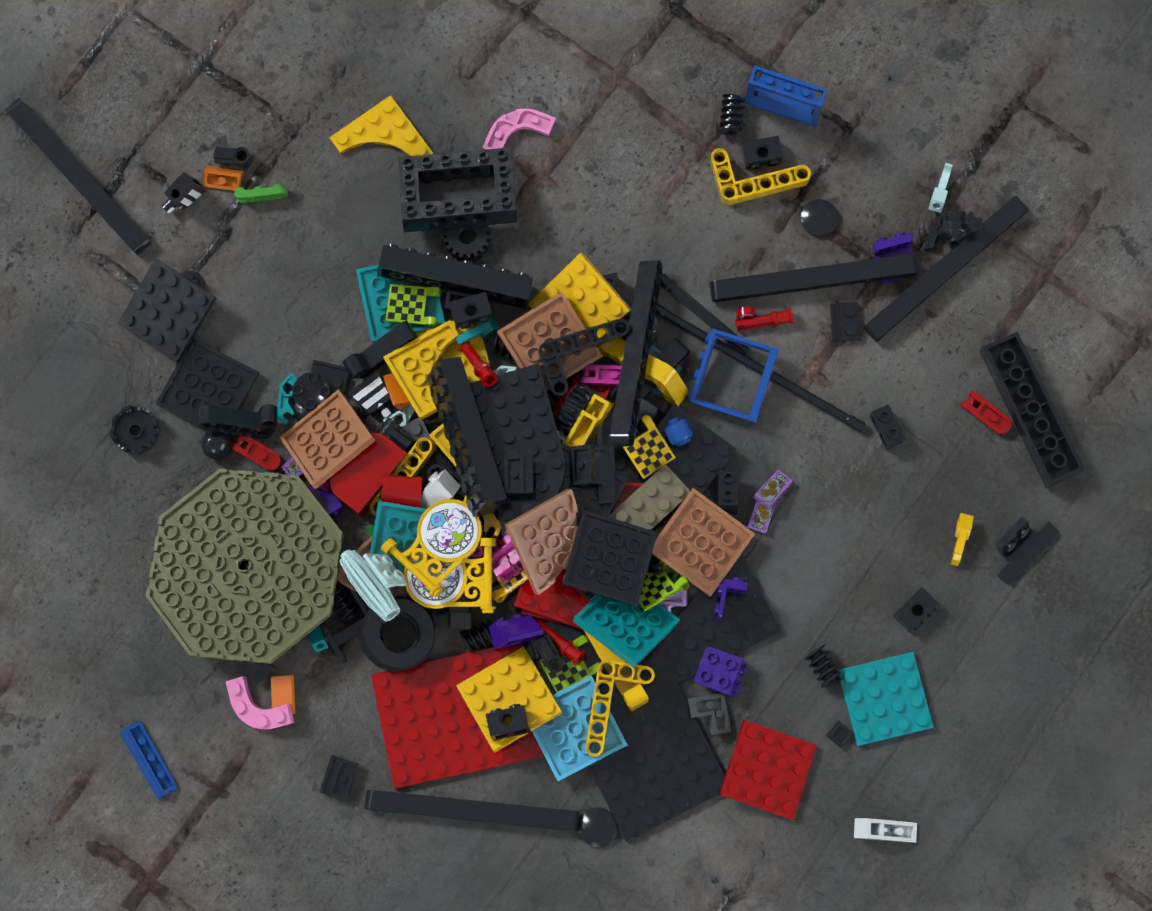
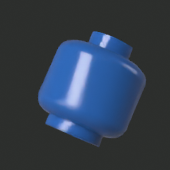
M675 417L668 421L669 425L665 427L664 431L670 444H676L678 447L691 441L690 437H692L693 432L686 419L679 420L678 417Z

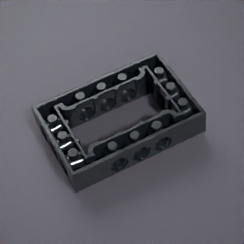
M511 147L398 157L401 216L404 233L517 223ZM494 175L496 196L421 202L419 178L423 183H431L432 181L443 180L450 182V180L455 179L469 180V178L477 177L490 178Z

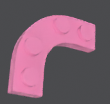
M525 108L516 109V111L504 114L491 127L482 149L504 148L510 135L521 129L533 130L549 137L556 118L537 110Z
M246 676L225 681L231 705L237 716L247 725L257 729H274L294 723L290 704L272 709L258 707L250 695Z

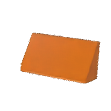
M206 166L204 169L203 187L235 191L236 188L242 186L244 171Z
M384 375L383 380L393 405L399 411L411 405L394 375Z
M294 675L271 677L272 708L290 704L292 714H295Z

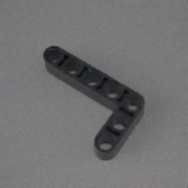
M622 318L542 343L538 350V356L551 394L554 397L561 398L568 390L567 380L559 358L621 339L627 335L630 328L629 323ZM622 324L625 327V332L618 333L615 326ZM597 331H606L607 337L604 339L599 338ZM584 335L588 337L589 343L583 345L579 342L578 338ZM566 341L570 344L571 348L563 350L560 347V343ZM549 347L552 350V355H543L542 349ZM551 365L556 366L558 373L550 374L548 367ZM555 384H562L564 391L557 393L554 390Z

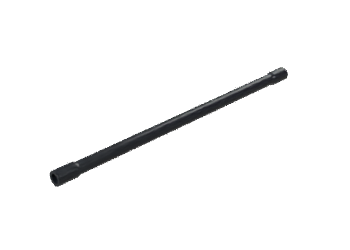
M657 303L656 316L669 321L705 342L707 332ZM716 340L715 349L763 375L764 365L721 340ZM772 371L771 381L839 419L859 433L862 431L866 424L865 422L853 415L847 414Z

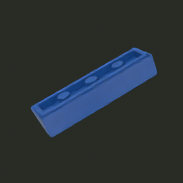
M138 721L124 728L120 734L156 798L160 799L176 790L178 786L142 722Z

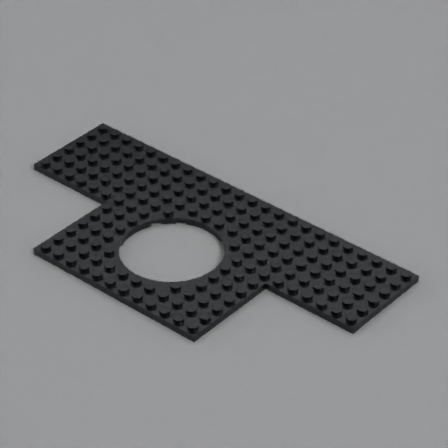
M440 449L432 454L438 465L457 474L456 467ZM625 451L614 456L615 473L627 479V482L645 483L648 480L646 478L643 479L637 471L629 466L631 459ZM707 488L703 495L715 504ZM457 495L453 496L455 500H459L462 502L464 500ZM680 504L672 512H670L664 519L669 521L672 515L677 510V508L680 506ZM484 526L482 527L485 538H491L496 531L491 527L488 533H485ZM742 554L724 579L732 580V577L742 578L744 582L748 583L745 594L726 591L721 621H717V616H714L716 602L720 603L721 598L717 597L718 587L711 597L697 588L690 604L677 616L680 619L678 625L638 664L652 668L655 673L654 680L651 683L641 684L649 701L631 712L616 685H613L610 712L628 746L588 767L625 841L720 794L725 775L697 720L691 718L689 705L678 683L697 673L707 647L735 655L781 632ZM519 588L514 589L505 598L513 616L522 612L521 609L513 607ZM532 617L536 622L539 620V618ZM542 620L543 623L566 641H574L582 635L586 636L585 632L563 623L558 624ZM589 639L588 643L578 648L581 651H586L583 661L587 668L602 662ZM535 659L552 695L556 694L554 687L539 662L540 659ZM603 665L602 673L604 675H609L605 666ZM649 670L641 671L640 678L643 681L651 679L652 675ZM597 673L594 674V675H592V677H593L595 683H596ZM602 683L598 689L601 694L605 695L609 692L610 687L608 684Z

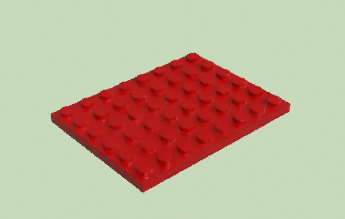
M523 643L494 649L493 647L474 651L473 653L470 652L424 662L405 671H383L371 674L394 789L544 757L532 731L494 753L456 686L524 647Z

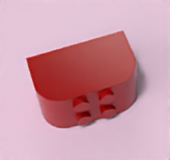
M371 433L376 441L331 476L330 479L331 489L337 499L361 519L369 512L371 502L382 489L383 475L391 476L407 455L403 449L380 433Z

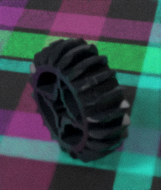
M581 384L570 393L560 410L556 423L562 432L570 433L581 411L586 409L592 396L596 394L592 388Z

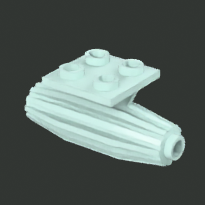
M355 550L344 551L340 556L339 562L349 582L367 606L385 622L397 616L400 608L389 588L406 586L407 582L404 580L403 573L392 564V559L386 554L365 553L362 557Z

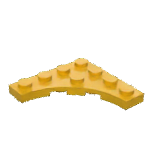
M391 95L329 137L340 154L365 143L391 145L400 149L408 156L434 154Z
M450 320L383 357L420 420L437 412L427 377L443 351L456 341V338L459 336Z

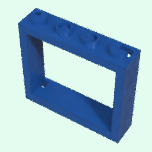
M754 65L748 82L745 104L816 127L822 112L827 89ZM757 72L762 73L760 78L756 77ZM754 91L759 92L758 96H754ZM816 92L822 93L820 98L815 96Z
M712 329V332H708L705 343H708L706 351L702 350L699 361L702 364L700 369L697 368L693 379L696 380L694 387H690L688 398H691V403L756 423L779 349ZM717 337L769 353L750 415L698 399Z

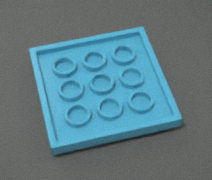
M592 675L552 695L562 714L532 731L558 782L628 746L609 711L603 752L596 757L590 756L587 753L586 742L596 684ZM598 703L595 706V710L598 714H604L607 707L604 703ZM596 722L592 726V730L596 734L602 733L604 729L603 724L600 722ZM592 742L589 745V750L592 753H598L601 749L598 742Z

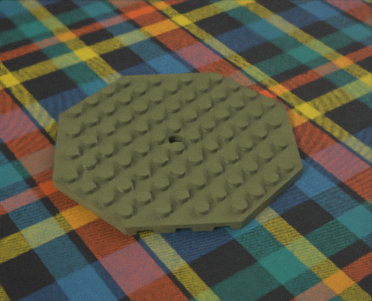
M218 469L159 516L158 534L155 537L154 557L150 567L149 587L146 590V598L189 656L271 664L332 615L344 533L298 475ZM243 561H249L247 570H241L240 568Z

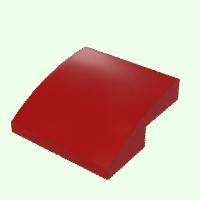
M383 475L382 502L421 508L422 477Z

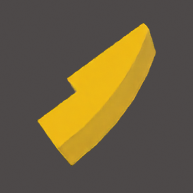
M594 394L586 409L581 411L564 444L570 448L572 446L588 445L597 433V428H600L606 420L614 404Z

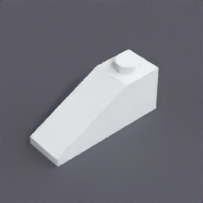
M446 469L439 474L435 472L429 477L428 480L430 482L425 487L421 497V508L427 509L438 501L451 499L461 487Z
M855 818L854 838L916 843L917 823Z

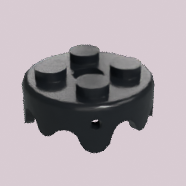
M128 405L123 407L113 417L110 437L122 451L129 454H142L149 451L157 442L160 432L159 423L148 409ZM134 426H139L141 428L140 433L136 436L131 435V429Z

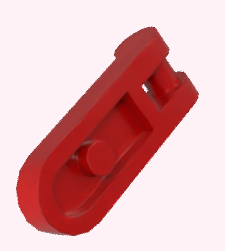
M973 390L968 395L969 398L960 405L962 409L969 412L997 434H1006L1011 428L1010 418ZM975 402L980 404L977 409L972 406Z
M237 435L236 442L231 444L232 450L268 471H276L281 466V458L276 452L251 437ZM244 442H247V447L243 449L241 446Z

